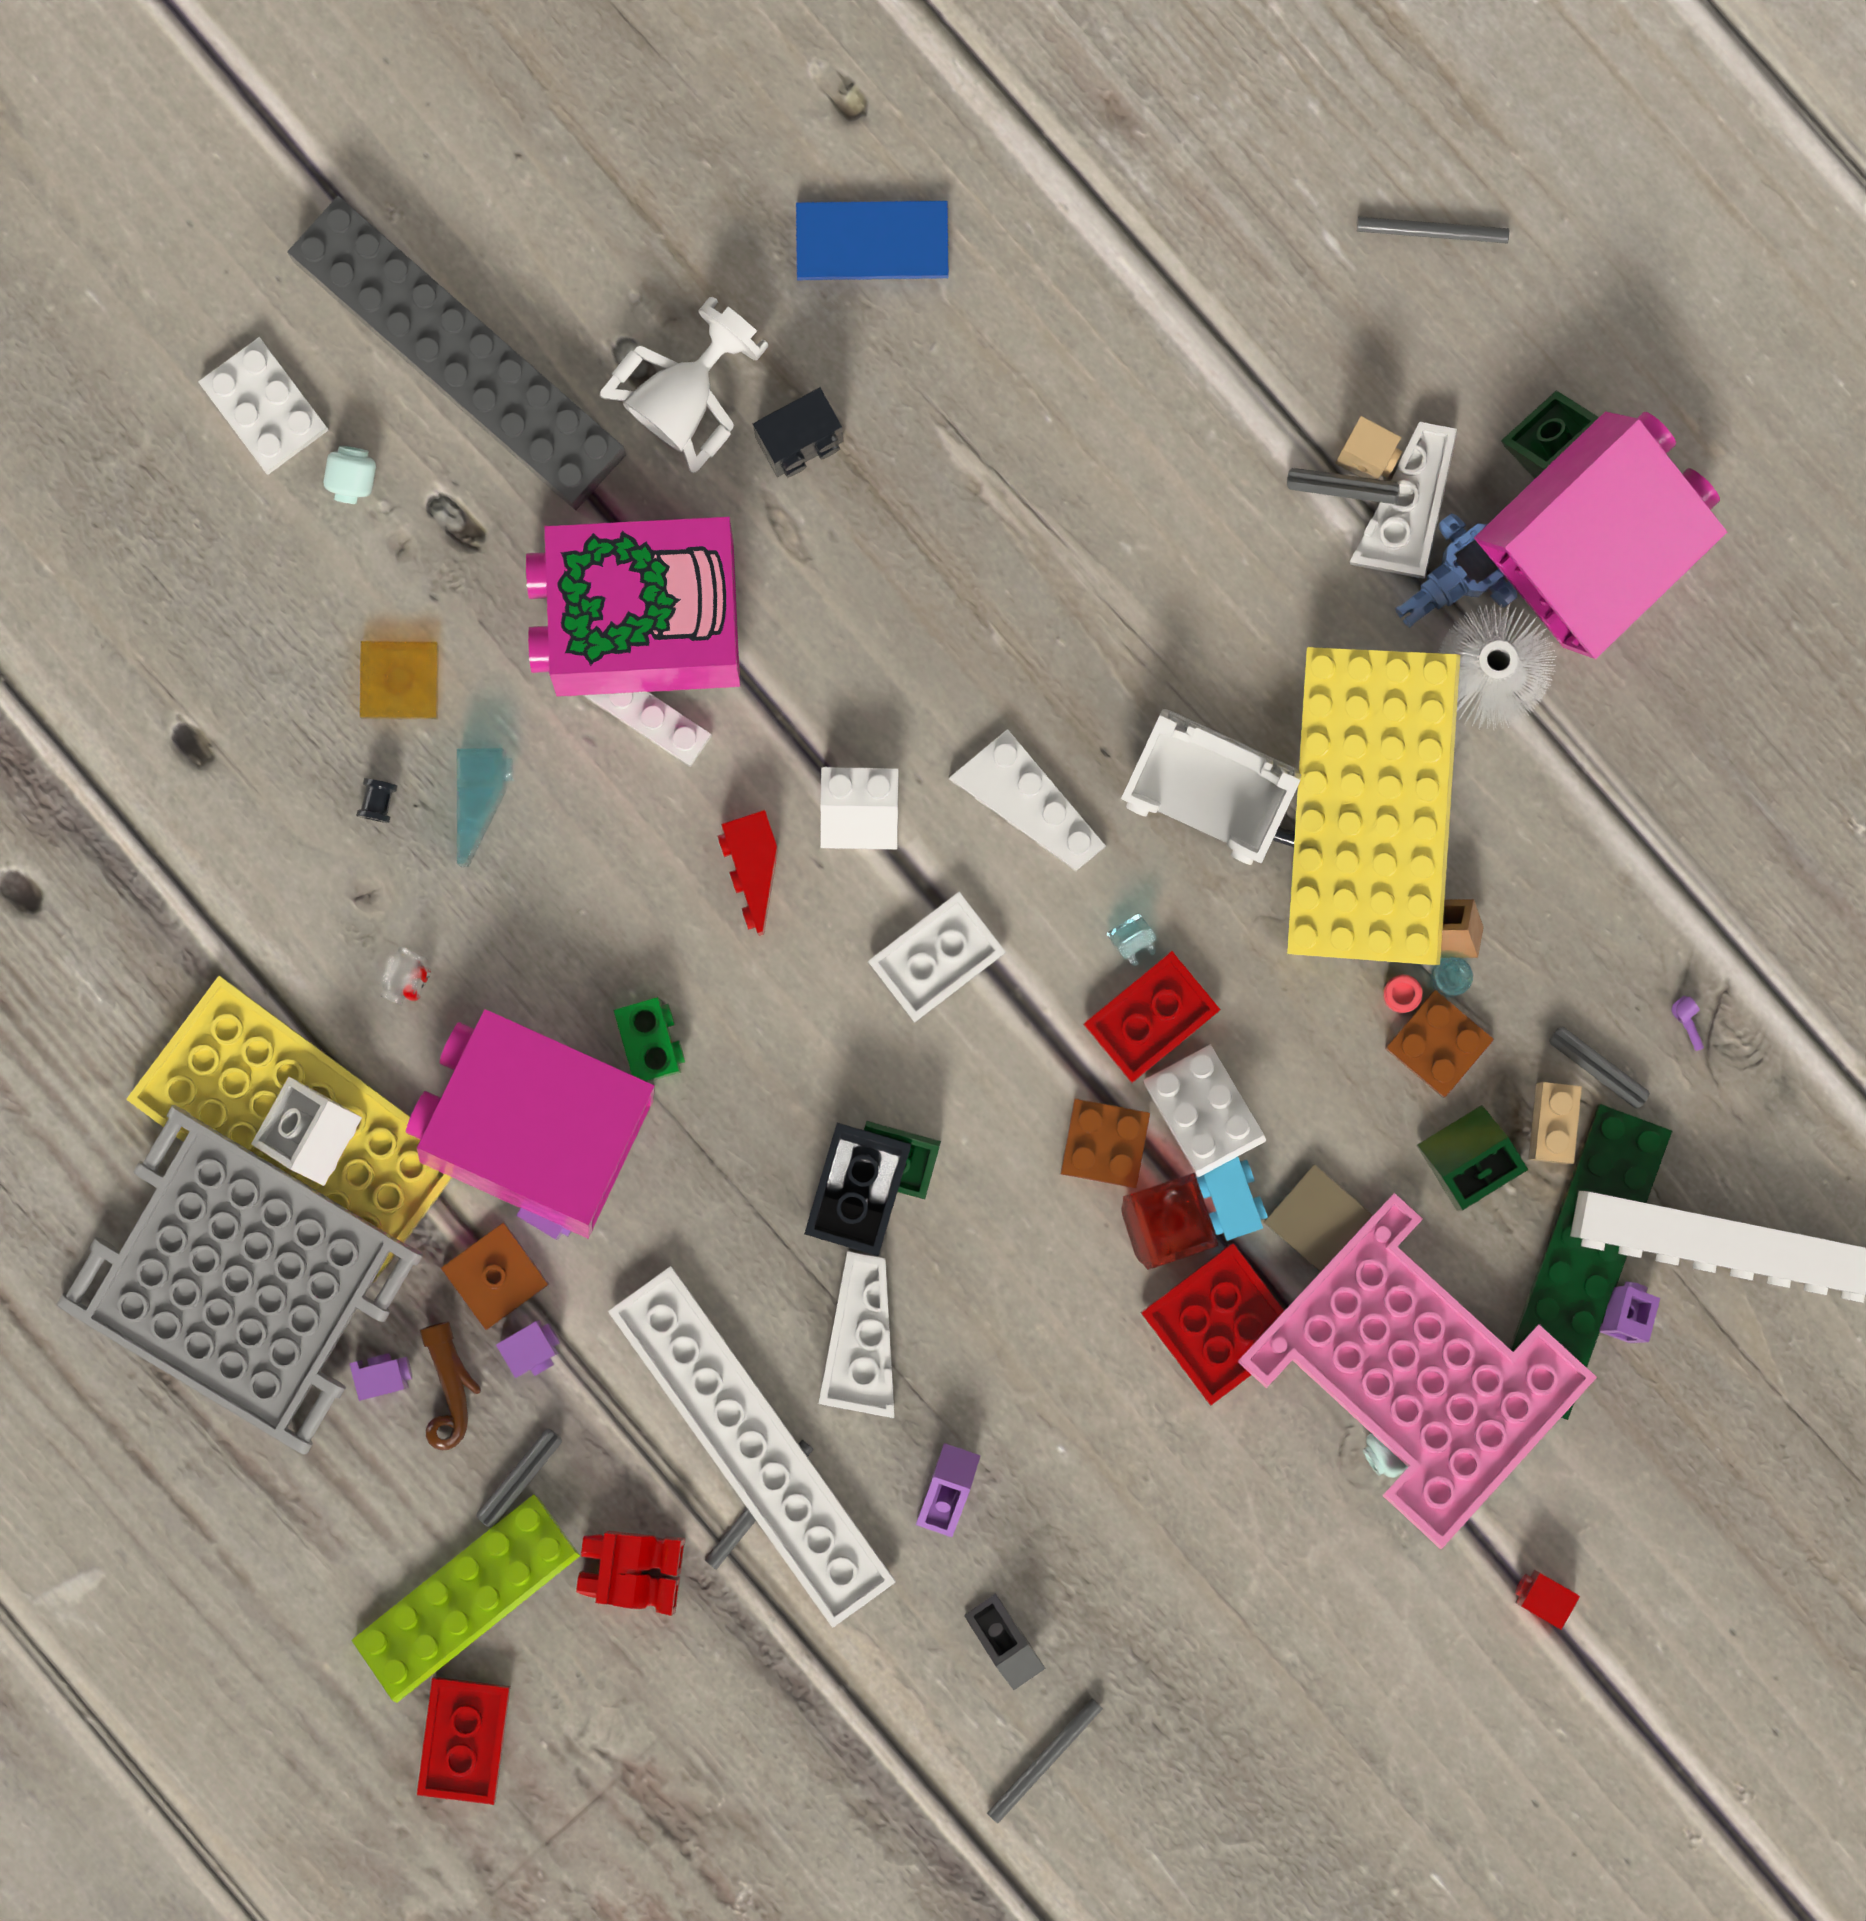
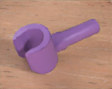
M1682 996L1672 1005L1671 1011L1675 1018L1683 1024L1695 1051L1703 1049L1704 1046L1691 1017L1699 1012L1700 1009L1691 997Z

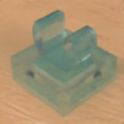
M1139 913L1106 933L1124 959L1127 958L1134 966L1139 964L1135 958V953L1144 947L1151 955L1156 954V949L1152 942L1156 941L1157 938L1151 927Z

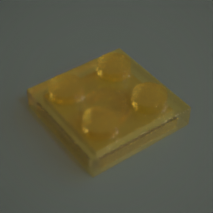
M361 641L360 718L438 720L439 643Z

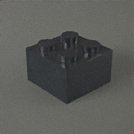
M821 387L752 423L755 438L777 478L783 474L789 478L800 473L807 467L805 462L816 456H819L822 460L835 454L840 450L839 444L844 442L842 425Z

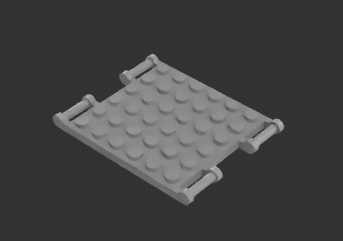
M172 1105L166 1115L169 1119L144 1162L139 1161L134 1170V1174L157 1188L121 1251L117 1250L109 1242L95 1237L89 1247L92 1252L68 1293H63L57 1306L297 1452L307 1454L313 1445L311 1439L335 1398H340L346 1389L345 1385L338 1380L321 1373V1369L356 1309L361 1310L378 1321L385 1322L390 1313L388 1307L412 1266L419 1264L423 1254L204 1124L186 1110ZM183 1127L190 1132L167 1172L163 1175L157 1168L179 1130ZM391 1252L400 1258L375 1301L367 1298L365 1294ZM107 1260L113 1265L91 1303L86 1307L80 1301L103 1261ZM314 1385L322 1391L297 1433L288 1429V1426L311 1386Z

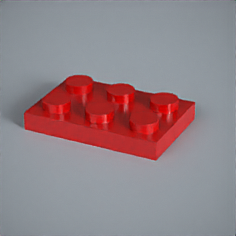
M1171 951L1083 1023V1025L1132 1084L1221 1009L1175 953Z
M441 1677L432 1678L417 1788L418 1796L489 1805L495 1804L511 1686Z

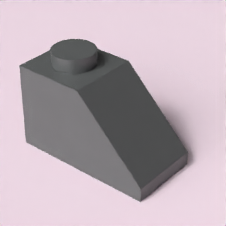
M996 1593L964 1615L992 1662L1013 1690L1046 1669Z

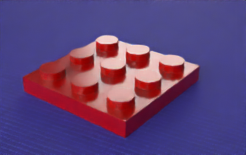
M1232 1243L1140 1313L1211 1406L1251 1376L1238 1361L1278 1319L1284 1310L1234 1243Z

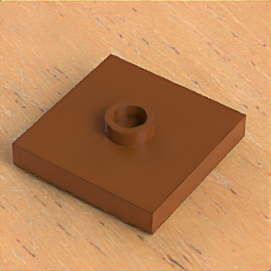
M505 1222L441 1267L485 1330L494 1326L550 1285Z

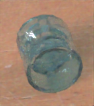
M1451 957L1441 961L1440 965L1434 966L1430 982L1434 990H1437L1444 997L1452 998L1463 994L1470 988L1473 982V972L1465 960Z

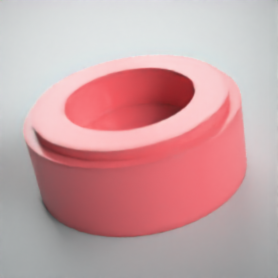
M1397 975L1385 984L1383 1000L1390 1010L1396 1013H1408L1417 1008L1422 1000L1421 985L1410 975Z

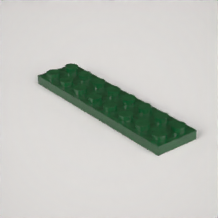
M1597 1105L1509 1349L1514 1352L1526 1337L1540 1325L1587 1368L1600 1333V1326L1604 1321L1614 1287L1617 1286L1627 1255L1618 1254L1619 1246L1606 1243L1604 1251L1581 1246V1238L1570 1236L1579 1191H1587L1647 1203L1672 1130L1608 1106ZM1573 1405L1565 1412V1414L1561 1418L1566 1420L1569 1419Z

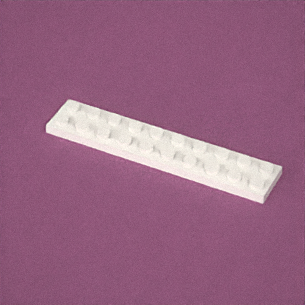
M672 1266L608 1311L832 1628L896 1583V1580Z

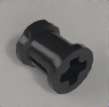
M364 778L363 785L366 786L362 808L357 810L356 816L372 821L389 823L390 816L387 814L393 792L397 791L398 786L384 781Z

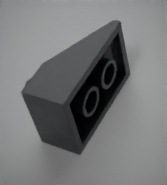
M837 1122L804 1235L879 1256L911 1144Z

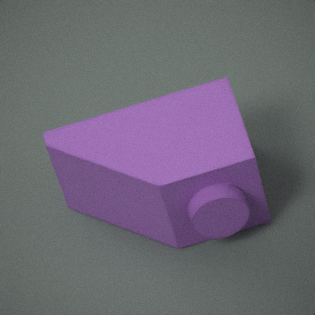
M944 1443L916 1522L917 1526L953 1537L974 1480L980 1455Z

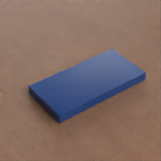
M948 201L796 203L797 280L948 279Z

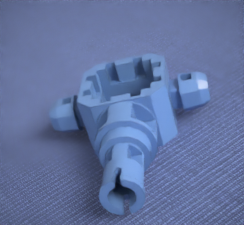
M1452 513L1439 523V529L1446 541L1450 539L1453 543L1443 552L1442 564L1426 576L1427 581L1421 585V590L1402 605L1395 608L1400 618L1408 612L1411 613L1403 620L1406 626L1411 628L1413 624L1434 608L1440 609L1444 605L1451 606L1462 596L1479 597L1489 589L1492 592L1490 597L1503 608L1517 598L1515 588L1509 581L1506 583L1503 579L1505 576L1499 568L1477 584L1474 579L1470 580L1464 569L1456 562L1457 557L1455 554L1472 541H1475L1474 537L1487 524L1478 523L1466 532L1464 529L1466 524L1457 515Z

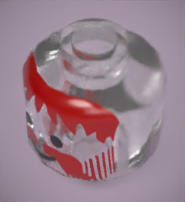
M399 946L398 951H388L374 978L375 984L384 989L381 997L401 1006L405 999L417 1001L421 997L431 975V969L425 964L427 958Z

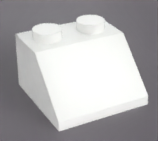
M821 767V848L897 850L898 769Z
M288 1077L251 1144L290 1170L324 1186L329 1176L334 1172L337 1162L349 1140L354 1136L362 1117L299 1081Z

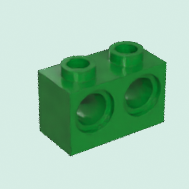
M656 997L613 1010L632 1076L650 1082L681 1073L679 1064L685 1063V1058L680 1041L672 1042L668 1027L674 1026L675 1023L669 1003L662 1005L660 999ZM644 1011H650L656 1017L654 1029L647 1033L638 1031L635 1025L636 1017ZM661 1048L667 1055L666 1064L657 1070L650 1069L646 1063L647 1053L651 1049Z

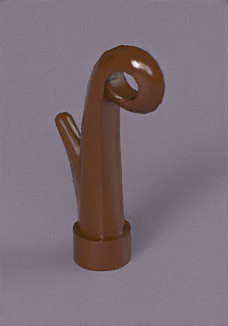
M447 1321L420 1329L423 1345L429 1350L451 1416L446 1415L433 1418L426 1428L428 1443L433 1448L441 1451L456 1447L465 1436L468 1424V1411L463 1385L474 1394L481 1392L480 1386L470 1376L457 1354L452 1341L454 1337L450 1322ZM441 1425H448L453 1428L450 1436L445 1439H440L437 1435L438 1427Z

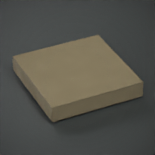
M1313 1164L1263 1223L1321 1272L1357 1234L1372 1214Z

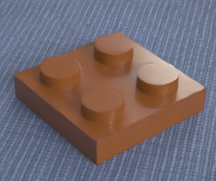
M1434 990L1385 1049L1442 1098H1445L1494 1039L1437 990Z
M1074 1099L1060 1174L1137 1188L1150 1113Z

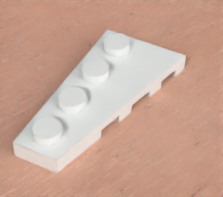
M847 1251L818 1404L895 1418L885 1258Z

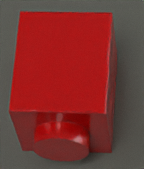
M1535 1569L1531 1576L1528 1574L1523 1576L1515 1591V1594L1519 1596L1515 1602L1516 1604L1560 1630L1564 1627L1580 1598V1595Z

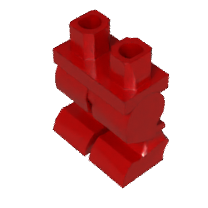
M610 1530L605 1532L604 1535H585L582 1542L581 1557L601 1559L599 1573L580 1571L576 1593L596 1598L595 1603L609 1604L629 1609H645L647 1606H654L657 1613L672 1616L676 1613L680 1577L673 1576H678L681 1573L685 1538L665 1537L662 1539L656 1538L655 1535ZM660 1568L661 1573L667 1575L656 1577L651 1576L649 1573H642V1570Z

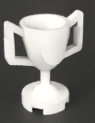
M709 297L698 310L701 317L710 325L709 335L712 342L697 361L677 363L643 346H638L634 351L630 350L611 373L613 375L612 378L600 391V396L603 399L624 401V407L649 431L679 452L683 450L688 469L691 473H696L709 457L712 458L730 437V431L734 427L732 420L710 391L709 370L724 353L736 354L742 352L749 358L758 360L768 348V343L763 339L757 345L751 340L757 330L730 307H727L723 313L713 309L718 303L714 297ZM643 359L663 368V370L657 372L641 384L635 391L616 389L620 383H624ZM708 406L720 425L701 446V451L696 456L691 438Z

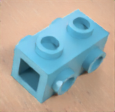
M1237 1156L1210 1172L1196 1177L1203 1198L1212 1197L1216 1211L1209 1213L1216 1235L1224 1233L1228 1241L1263 1229L1261 1220L1268 1217L1261 1197L1253 1198L1248 1183L1255 1181L1248 1160L1240 1162Z

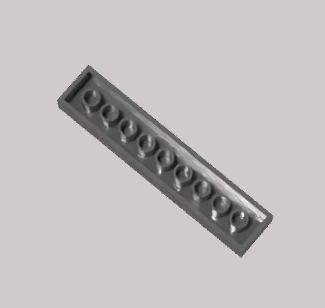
M339 196L334 199L287 251L292 261L575 511L626 456L623 445Z

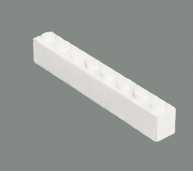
M1579 1191L1570 1236L1581 1238V1246L1604 1251L1606 1243L1619 1246L1618 1254L1641 1258L1642 1251L1656 1253L1655 1261L1679 1265L1681 1258L1694 1261L1692 1269L1716 1273L1717 1266L1730 1268V1276L1753 1281L1755 1273L1768 1276L1767 1284L1790 1288L1791 1281L1805 1283L1804 1291L1827 1295L1828 1288L1842 1291V1299L1864 1303L1866 1296L1865 1247L1593 1192Z

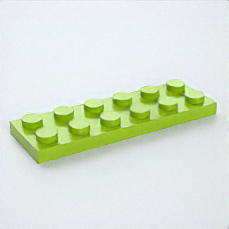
M533 1494L351 1641L391 1700L398 1703L579 1558L580 1554L540 1498Z

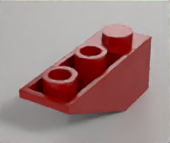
M762 810L721 824L724 833L717 835L724 857L732 855L736 870L729 873L736 894L744 892L748 906L741 909L748 930L756 928L759 936L765 933L778 855V847L766 811Z

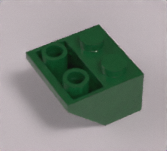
M1480 1105L1416 1145L1457 1211H1463L1528 1171L1527 1166L1509 1137L1483 1105Z

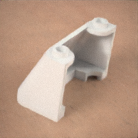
M1162 709L1121 799L1128 802L1126 805L1127 809L1139 815L1147 816L1149 811L1153 813L1158 811L1226 842L1227 846L1233 850L1231 853L1233 858L1252 865L1253 860L1262 863L1301 781V774H1299V770L1180 714Z

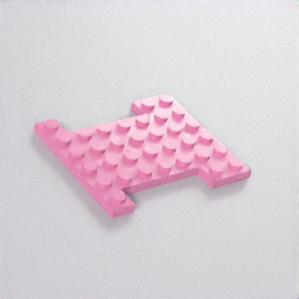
M1394 1193L1239 1359L1238 1363L1267 1389L1293 1360L1408 1467L1382 1496L1438 1548L1442 1549L1597 1377L1540 1325L1526 1337L1514 1352L1511 1351L1398 1248L1423 1218Z

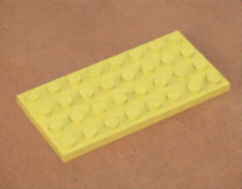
M1307 647L1299 761L1301 781L1297 792L1287 954L1440 965L1460 655Z
M221 976L217 977L126 1099L162 1127L165 1126L169 1119L166 1115L172 1105L186 1110L204 1124L405 1243L453 1178L420 1163L417 1151L420 1139L406 1133V1127L410 1119L408 1114ZM288 1077L299 1081L362 1117L354 1136L349 1140L337 1162L334 1172L329 1176L324 1186L290 1170L251 1144ZM181 1127L176 1137L184 1142L190 1131ZM389 1253L372 1283L376 1282L395 1254Z

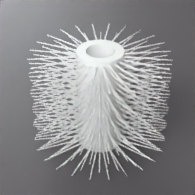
M1500 607V622L1498 610L1497 622L1496 612L1494 616L1493 611V623L1492 610L1491 622L1490 612L1488 615L1487 610L1486 621L1484 613H1482L1478 617L1479 623L1476 619L1477 625L1475 623L1472 626L1468 621L1470 627L1467 625L1464 628L1459 623L1460 628L1454 626L1458 631L1457 634L1451 628L1454 634L1448 633V635L1446 634L1447 638L1444 637V639L1452 642L1449 644L1446 641L1441 643L1450 647L1446 649L1447 647L1440 646L1442 648H1439L1441 650L1440 653L1443 651V654H1456L1454 652L1462 654L1460 655L1462 657L1460 658V663H1462L1460 666L1464 667H1460V669L1464 670H1459V680L1461 681H1459L1458 701L1463 697L1464 699L1458 705L1457 711L1474 694L1463 711V715L1480 691L1466 722L1482 695L1473 724H1475L1482 710L1481 719L1485 721V716H1487L1488 729V717L1491 724V710L1493 730L1495 708L1496 720L1498 709V722L1499 718L1501 722V716L1503 721L1504 715L1505 723H1507L1506 718L1510 716L1509 711L1512 715L1511 709L1513 713L1515 711L1518 715L1516 711L1518 706L1522 712L1523 706L1530 712V710L1533 711L1531 706L1534 708L1530 703L1531 700L1535 706H1537L1536 703L1539 705L1536 700L1539 701L1544 695L1538 694L1539 690L1537 689L1540 687L1545 688L1546 685L1551 686L1547 684L1551 682L1542 680L1551 676L1541 675L1551 673L1542 671L1552 672V670L1546 669L1548 667L1537 666L1556 665L1534 662L1555 660L1537 659L1557 657H1544L1545 655H1550L1546 654V651L1537 653L1540 652L1538 650L1542 649L1540 647L1544 646L1542 644L1538 645L1537 643L1540 642L1537 635L1534 636L1539 626L1535 628V631L1533 630L1523 638L1528 633L1535 619L1513 642L1526 622V618L1510 643H1508L1523 611L1507 638L1515 610L1506 625L1507 617L1503 615L1501 619ZM1488 663L1496 665L1500 671L1493 670Z

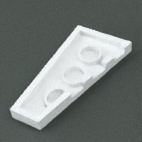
M1419 422L1391 480L1392 482H1397L1400 486L1399 499L1396 504L1380 502L1357 550H1355L1350 560V565L1425 579L1456 441L1457 429Z
M1008 729L949 777L950 781L1003 817L1008 823L1025 833L1074 871L1079 870L1106 847Z

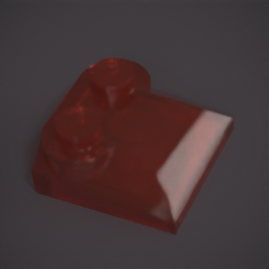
M1195 1173L1123 1196L1121 1212L1136 1258L1147 1270L1219 1246Z

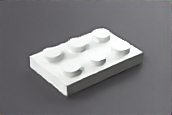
M260 337L198 381L267 475L329 431Z
M958 892L871 958L868 963L915 1023L1006 952L962 894Z
M1211 1044L1143 1080L1146 1089L1197 1177L1210 1172L1266 1141L1262 1130Z

